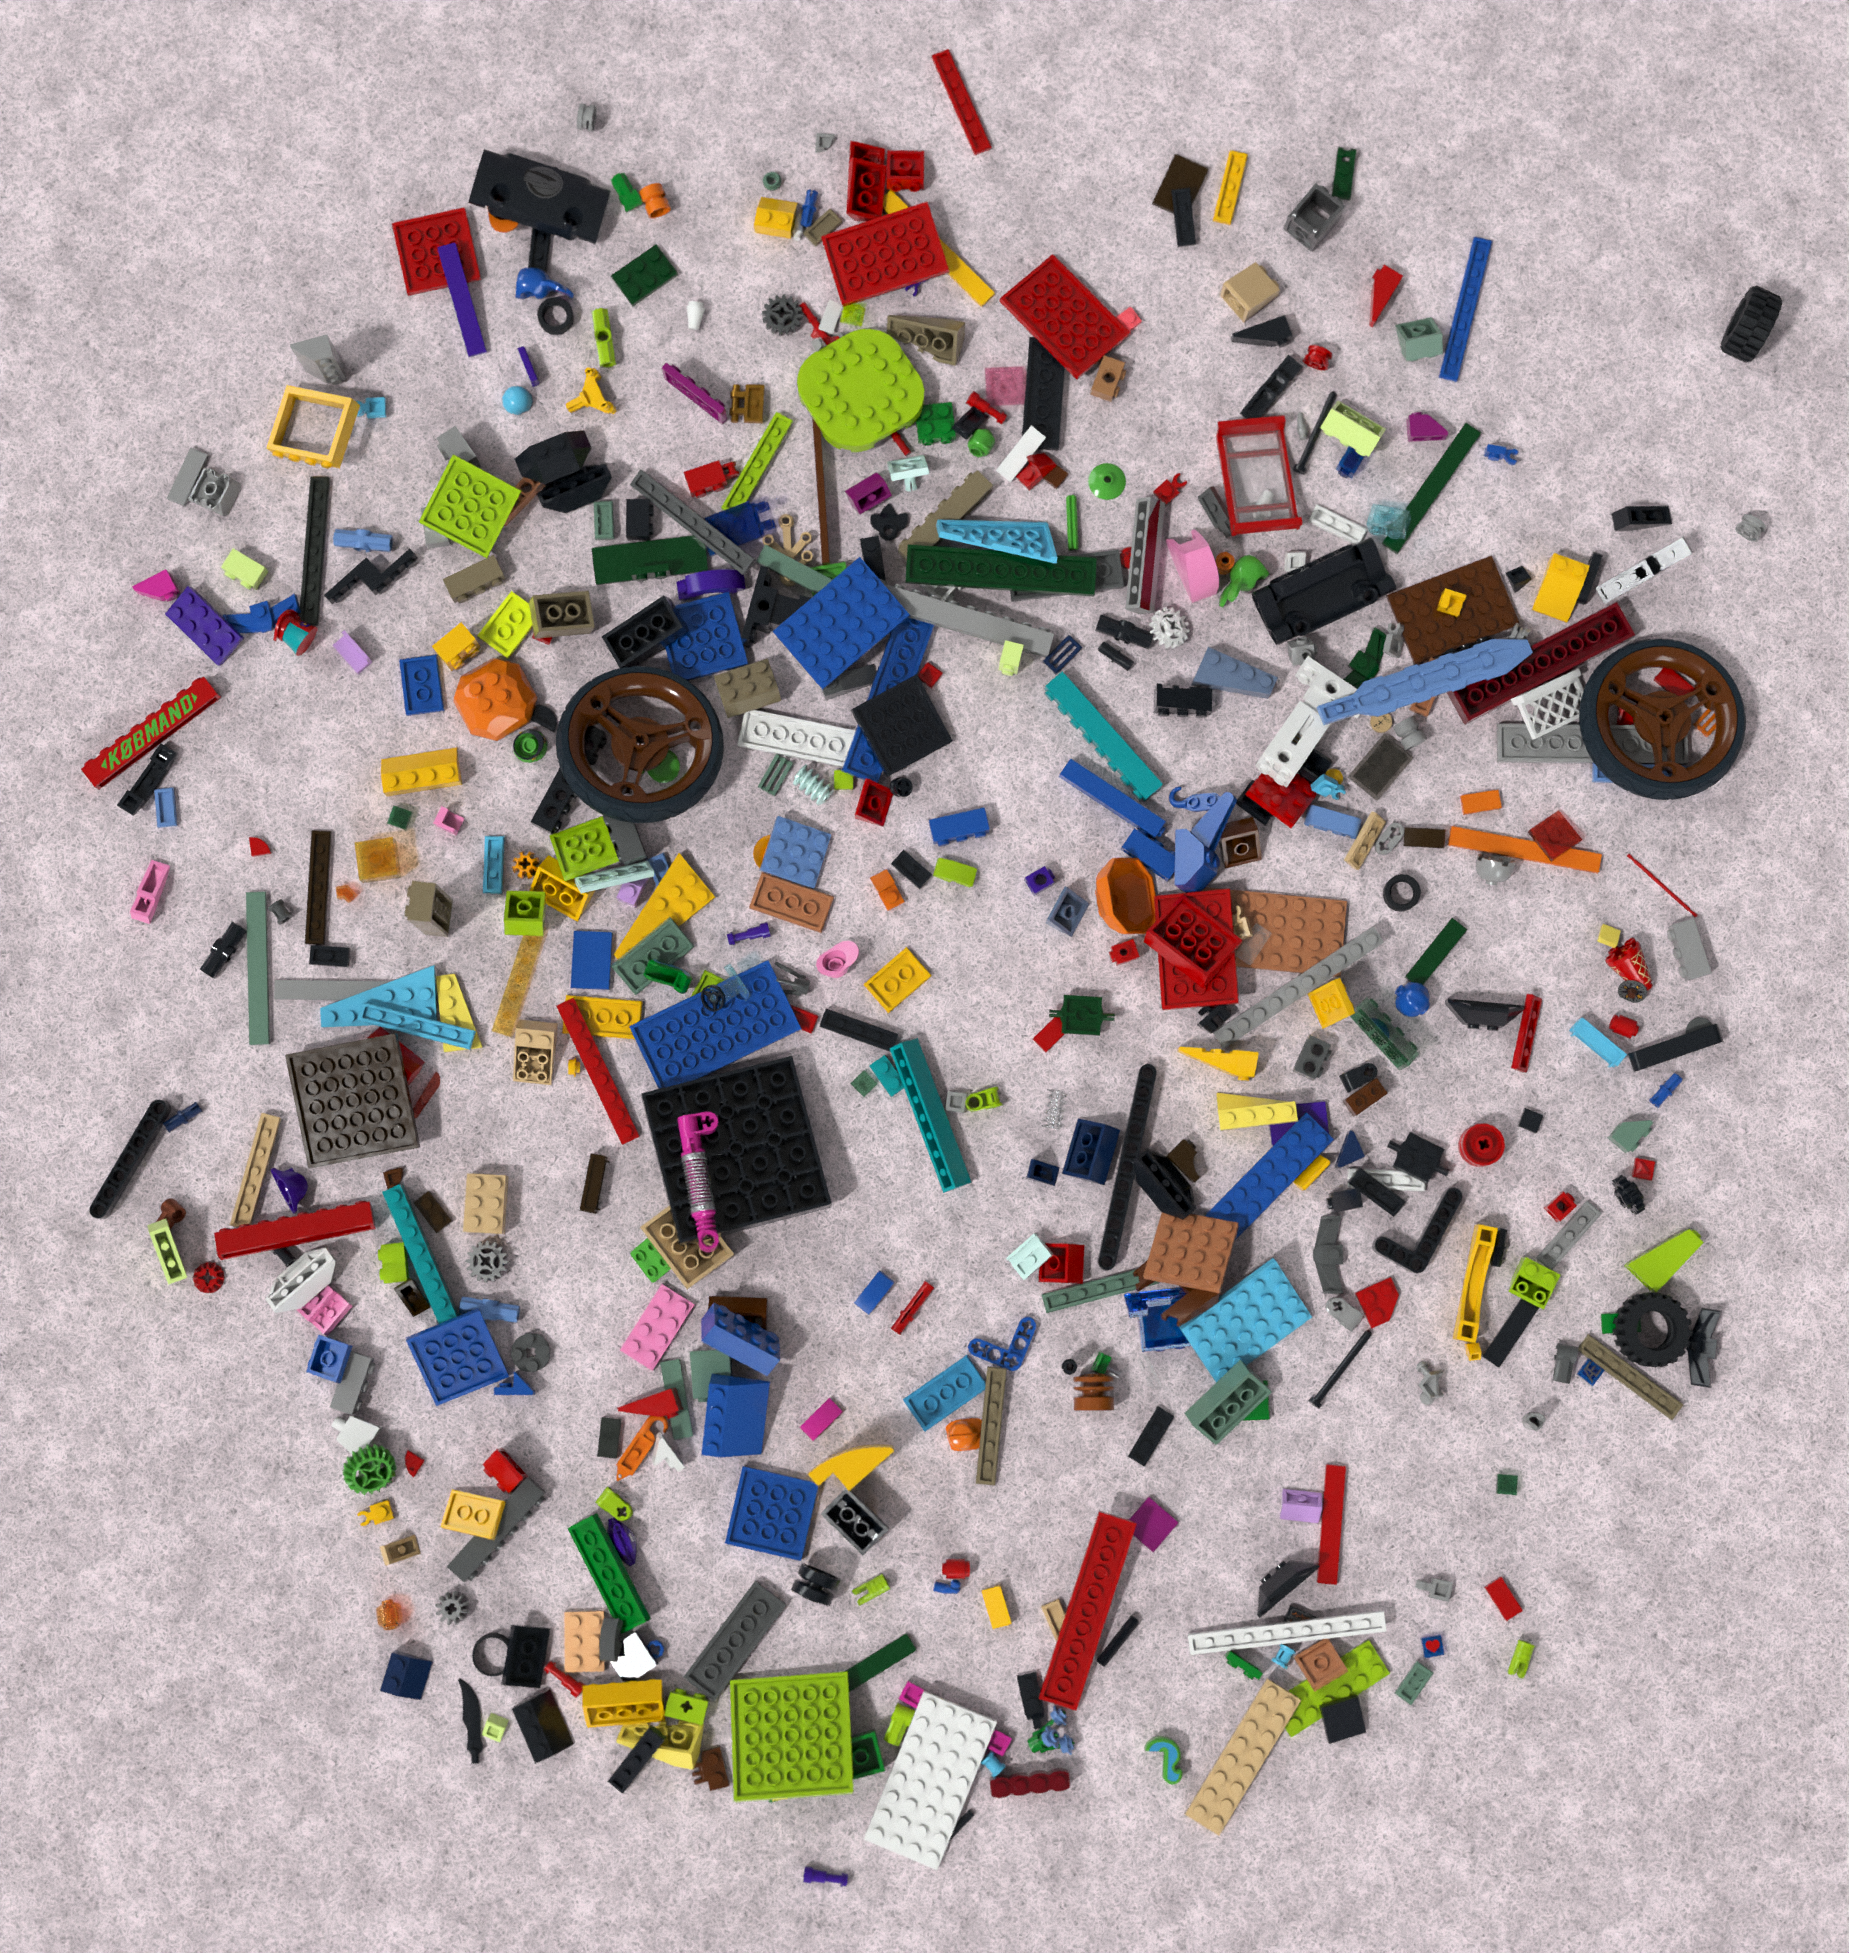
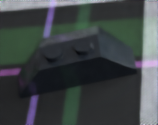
M584 430L563 432L529 446L514 460L522 477L546 485L580 471L592 447Z
M606 463L601 465H585L578 472L546 484L536 494L543 508L568 513L600 499L612 476Z
M1449 998L1445 1000V1005L1462 1025H1468V1029H1479V1026L1487 1027L1488 1031H1498V1028L1507 1025L1525 1009V1005Z
M1147 1148L1134 1159L1136 1182L1161 1212L1184 1220L1197 1209L1191 1185L1168 1157Z
M1289 1560L1287 1563L1282 1561L1276 1566L1275 1569L1277 1571L1272 1576L1268 1573L1260 1580L1262 1584L1259 1586L1258 1617L1261 1618L1318 1570L1320 1565L1312 1562Z

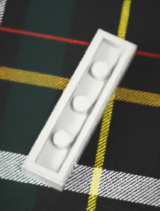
M1348 1168V1180L1357 1169ZM1363 1169L1390 1190L1425 1191L1424 1182L1402 1171ZM1347 1182V1188H1354Z

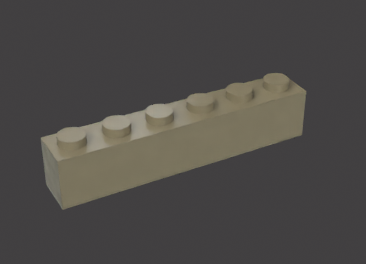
M978 470L974 473L970 472L965 477V482L961 486H956L952 490L951 496L947 500L943 499L934 513L930 512L924 519L926 522L922 526H916L911 532L913 535L908 540L905 538L900 542L898 554L904 560H907L908 544L938 546L945 538H940L938 535L937 519L963 520L993 490V484Z

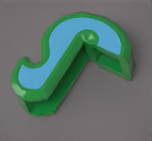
M649 959L643 973L645 978L674 987L681 994L687 993L693 979L692 975L687 971L671 964L662 963L657 959Z

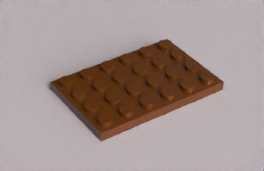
M1492 555L1386 596L1397 624L1404 625L1402 637L1414 665L1425 662L1430 657L1441 656L1442 652L1449 648L1456 650L1465 643L1470 642L1472 644L1477 642L1476 639L1484 636L1491 637L1512 629L1516 623L1520 625ZM1445 588L1467 595L1458 617L1437 611L1441 594Z

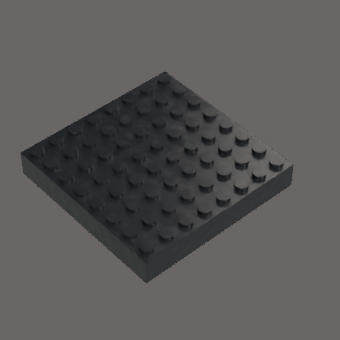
M792 1056L641 1093L679 1247L698 1242L697 1233L699 1232L696 1229L698 1227L696 1226L697 1222L690 1212L692 1207H690L691 1204L689 1202L691 1200H689V1193H687L689 1191L686 1186L688 1183H686V1176H684L686 1174L683 1169L685 1166H683L684 1163H682L681 1158L683 1149L677 1118L684 1115L712 1112L718 1118L715 1132L700 1136L702 1148L706 1152V1161L708 1162V1175H710L709 1178L711 1179V1192H713V1202L716 1209L715 1218L713 1219L716 1225L714 1229L717 1230L718 1237L831 1208L832 1203ZM697 1119L698 1128L702 1130L703 1124H701L700 1119ZM705 1120L704 1124H707V1127H710L711 1123H709L708 1120ZM705 1237L703 1240L711 1239V1237Z

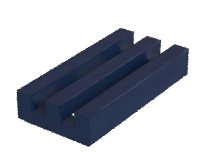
M1068 635L1043 660V663L1057 675L1083 647ZM1070 641L1071 644L1050 663L1049 660ZM1075 646L1076 649L1055 668L1054 666Z

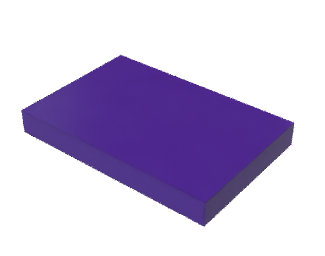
M1325 1101L1296 1104L1298 1120L1307 1112L1329 1134ZM1296 1122L1269 1125L1271 1145H1274Z

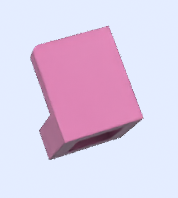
M441 806L433 824L457 835L464 818Z

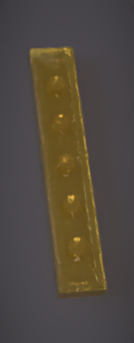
M544 935L522 937L492 1032L511 1037Z

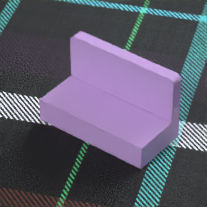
M344 630L341 632L344 636L332 646L359 674L372 661Z
M1290 1489L1282 1490L1280 1519L1319 1523L1322 1511V1493Z

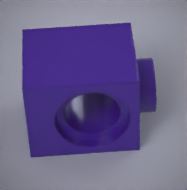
M1044 866L1026 876L1024 880L1033 896L1054 885L1053 880L1055 876L1050 869L1047 870ZM1038 876H1043L1046 879V883L1039 885L1035 879Z

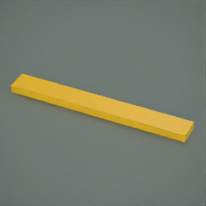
M890 190L884 195L883 210L887 214L908 208L893 191ZM939 238L949 268V273L947 274L980 307L984 306L995 293Z

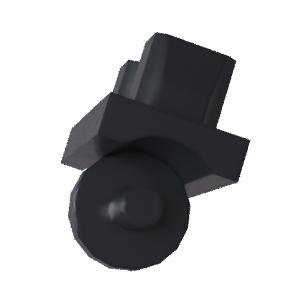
M1218 1005L1214 1010L1211 1009L1213 1006L1202 1007L1198 1014L1202 1017L1207 1012L1208 1015L1197 1025L1200 1028L1203 1027L1211 1034L1219 1027L1212 1020L1214 1016L1218 1015L1225 1022L1232 1014L1226 1007L1227 1005Z

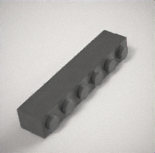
M527 1477L505 1501L506 1504L495 1540L473 1536L446 1567L463 1582H466L468 1579L472 1581L479 1573L477 1571L481 1564L485 1566L492 1559L490 1554L494 1550L498 1552L505 1544L503 1540L506 1536L509 1535L511 1537L519 1529L516 1525L521 1520L525 1522L532 1514L530 1510L533 1506L536 1505L538 1507L545 1500L543 1495L546 1492L530 1477Z

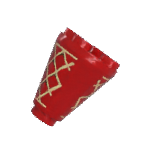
M1634 937L1628 939L1621 947L1616 946V948H1611L1608 951L1609 956L1605 959L1606 964L1624 981H1638L1646 987L1647 991L1653 987L1641 945Z

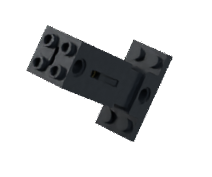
M760 566L741 636L743 646L749 648L751 643L755 644L757 638L756 630L770 634V630H775L811 599V597L800 595L799 599L779 595L778 589L770 587L772 582L771 574H769L768 567Z

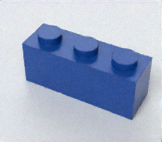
M985 807L929 820L933 844H938V847L949 845V841L956 840L957 843L968 840L967 837L971 836L982 838L987 836L986 833L990 831Z
M1134 828L1120 850L1132 858H1139L1146 868L1167 882L1175 872V852L1172 850L1168 852L1163 848L1164 845L1158 840L1152 841L1148 838V834L1145 831Z

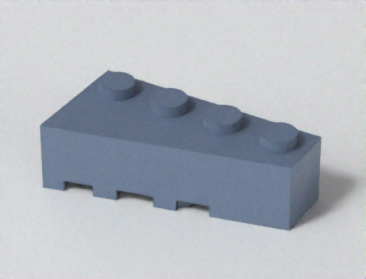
M1208 647L1191 686L1268 699L1278 677Z

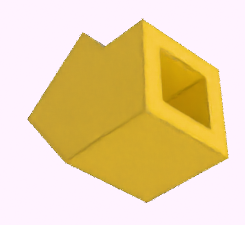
M1479 1343L1465 1344L1468 1360H1481L1482 1352Z

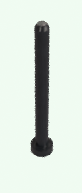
M1333 391L1328 395L1299 463L1293 467L1294 472L1304 475L1307 470L1305 465L1322 430L1320 427L1329 414L1336 398V393Z
M1366 1330L1317 1395L1308 1400L1312 1405L1320 1409L1322 1406L1320 1404L1372 1336L1371 1331Z

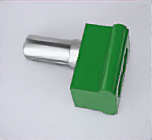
M1101 1352L1098 1353L1091 1370L1100 1374H1109L1117 1379L1119 1376L1109 1372V1370L1118 1375L1121 1374L1108 1366L1112 1357Z

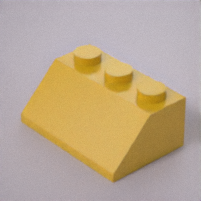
M550 855L538 866L529 891L545 892L547 905L577 922L595 892L594 890L580 893L575 884V878L565 881L558 860Z

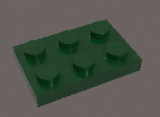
M656 244L613 273L611 278L633 307L677 277L678 273Z

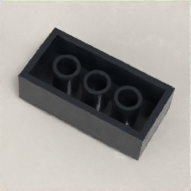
M663 595L603 635L602 639L619 668L633 667L687 633L689 629L672 600Z

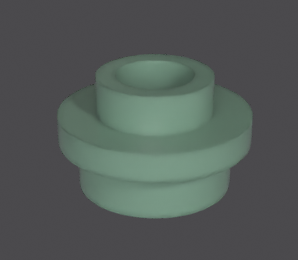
M776 172L765 174L763 177L764 187L770 191L777 190L781 186L780 175ZM774 179L776 182L774 184H770L769 180Z

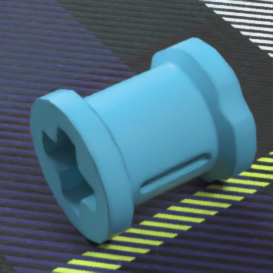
M1280 1644L1276 1657L1272 1658L1271 1661L1287 1669V1664L1296 1651L1284 1644Z
M994 1751L989 1752L981 1761V1764H984L990 1770L992 1777L997 1776L1006 1767L1004 1763L997 1759Z

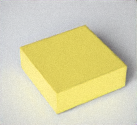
M1602 924L1597 942L1616 948L1621 931Z

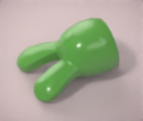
M1245 555L1234 564L1230 572L1231 581L1219 599L1220 607L1223 608L1227 599L1233 602L1237 598L1239 591H1251L1254 589L1257 580H1263L1269 576V572L1257 558Z

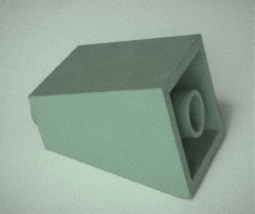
M718 1350L690 1352L693 1399L698 1398V1402H707L711 1375L732 1376V1358Z

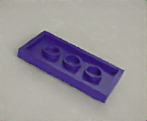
M187 586L165 613L217 666H221L244 639L192 586Z

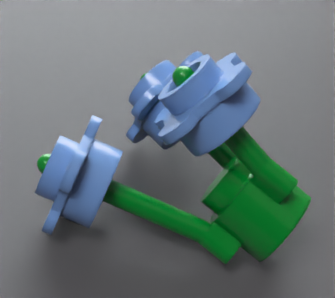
M1054 1706V1710L1050 1713L1052 1720L1038 1731L1033 1732V1737L1028 1738L1029 1748L1033 1753L1039 1751L1044 1753L1061 1748L1062 1753L1072 1755L1075 1744L1072 1737L1069 1738L1067 1734H1064V1737H1060L1059 1733L1051 1728V1725L1054 1723L1058 1726L1062 1724L1067 1725L1066 1718L1068 1716L1066 1711L1062 1708L1057 1709Z

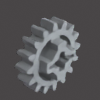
M486 1240L485 1245L482 1242H478V1248L472 1246L473 1253L467 1252L471 1257L465 1260V1262L470 1263V1266L466 1269L473 1271L470 1275L471 1277L477 1275V1281L484 1278V1283H488L490 1278L494 1282L496 1281L495 1276L502 1277L501 1270L507 1271L503 1267L504 1264L509 1263V1261L504 1260L507 1253H501L503 1250L502 1246L496 1248L497 1242H494L492 1246L489 1240ZM489 1248L493 1251H491L489 1254H485L482 1250ZM498 1256L500 1260L499 1267L496 1266ZM475 1257L478 1258V1264L476 1266L474 1264ZM483 1257L491 1258L489 1261L491 1266L483 1265L485 1262ZM486 1269L492 1272V1274L484 1275L481 1272Z

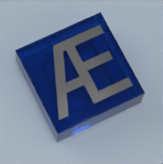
M1587 1359L1577 1372V1375L1591 1386H1594L1604 1370L1590 1359Z

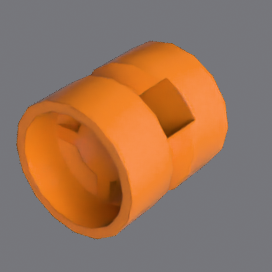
M650 184L640 190L639 193L642 201L646 204L645 209L649 218L655 219L670 212L671 207L668 199L665 198L662 184Z

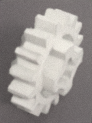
M1165 607L1162 610H1158L1151 617L1153 622L1149 624L1150 627H1153L1150 633L1155 634L1153 639H1158L1159 645L1164 643L1165 648L1171 646L1172 649L1182 645L1188 638L1186 634L1190 631L1185 627L1189 625L1188 622L1183 621L1185 616L1180 617V611L1174 612L1173 607L1170 609Z

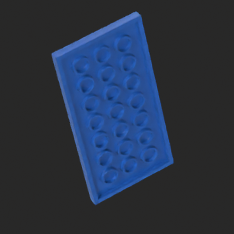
M769 960L717 984L723 990L726 998L724 1007L719 1011L712 1012L706 1009L701 1001L700 992L629 1026L658 1089L700 1079L802 1030L780 983L776 981L777 977ZM712 987L706 989V991L708 992H719L718 990ZM705 995L706 1003L711 1008H713V1003H711L708 999V996ZM721 997V1000L718 1002V1007H717V1009H718V1008L721 1006V1004H722V997Z

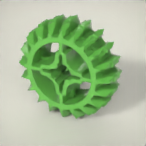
M367 1444L364 1449L359 1447V1451H352L353 1456H347V1462L343 1463L345 1483L357 1494L361 1492L365 1495L369 1492L372 1495L375 1490L380 1492V1488H387L386 1483H392V1477L395 1476V1459L388 1449L385 1450L382 1445L378 1447L374 1444L370 1447Z

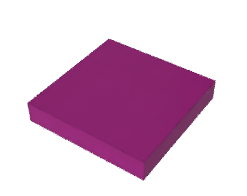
M1149 1496L1129 1519L1137 1523L1133 1535L1152 1552L1158 1548L1178 1524L1172 1516Z

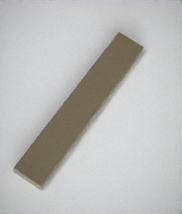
M1587 1334L1579 1345L1578 1351L1670 1420H1673L1682 1408L1683 1404L1591 1335Z
M987 1366L976 1484L995 1486L1007 1372V1368Z

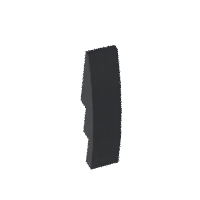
M1287 355L1239 414L1246 419L1261 418L1303 366L1290 355Z

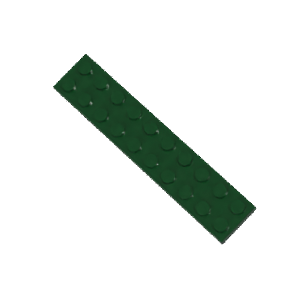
M908 544L905 583L1094 597L1097 558L1057 555V563H1051L1002 551Z

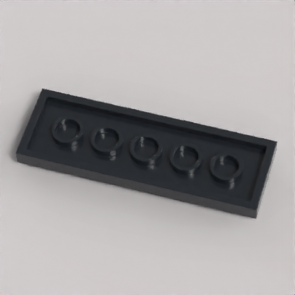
M1029 337L1022 436L1030 426H1033L1046 437L1037 449L1058 451L1065 367L1035 337Z

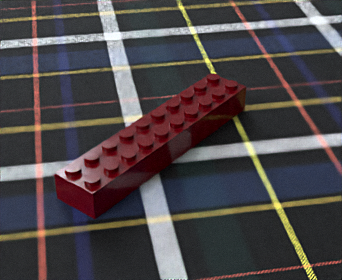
M1616 602L1530 646L1533 653L1507 674L1490 680L1485 679L1467 685L1463 689L1446 693L1463 724L1466 725L1511 702L1512 698L1559 677L1631 640L1635 633Z

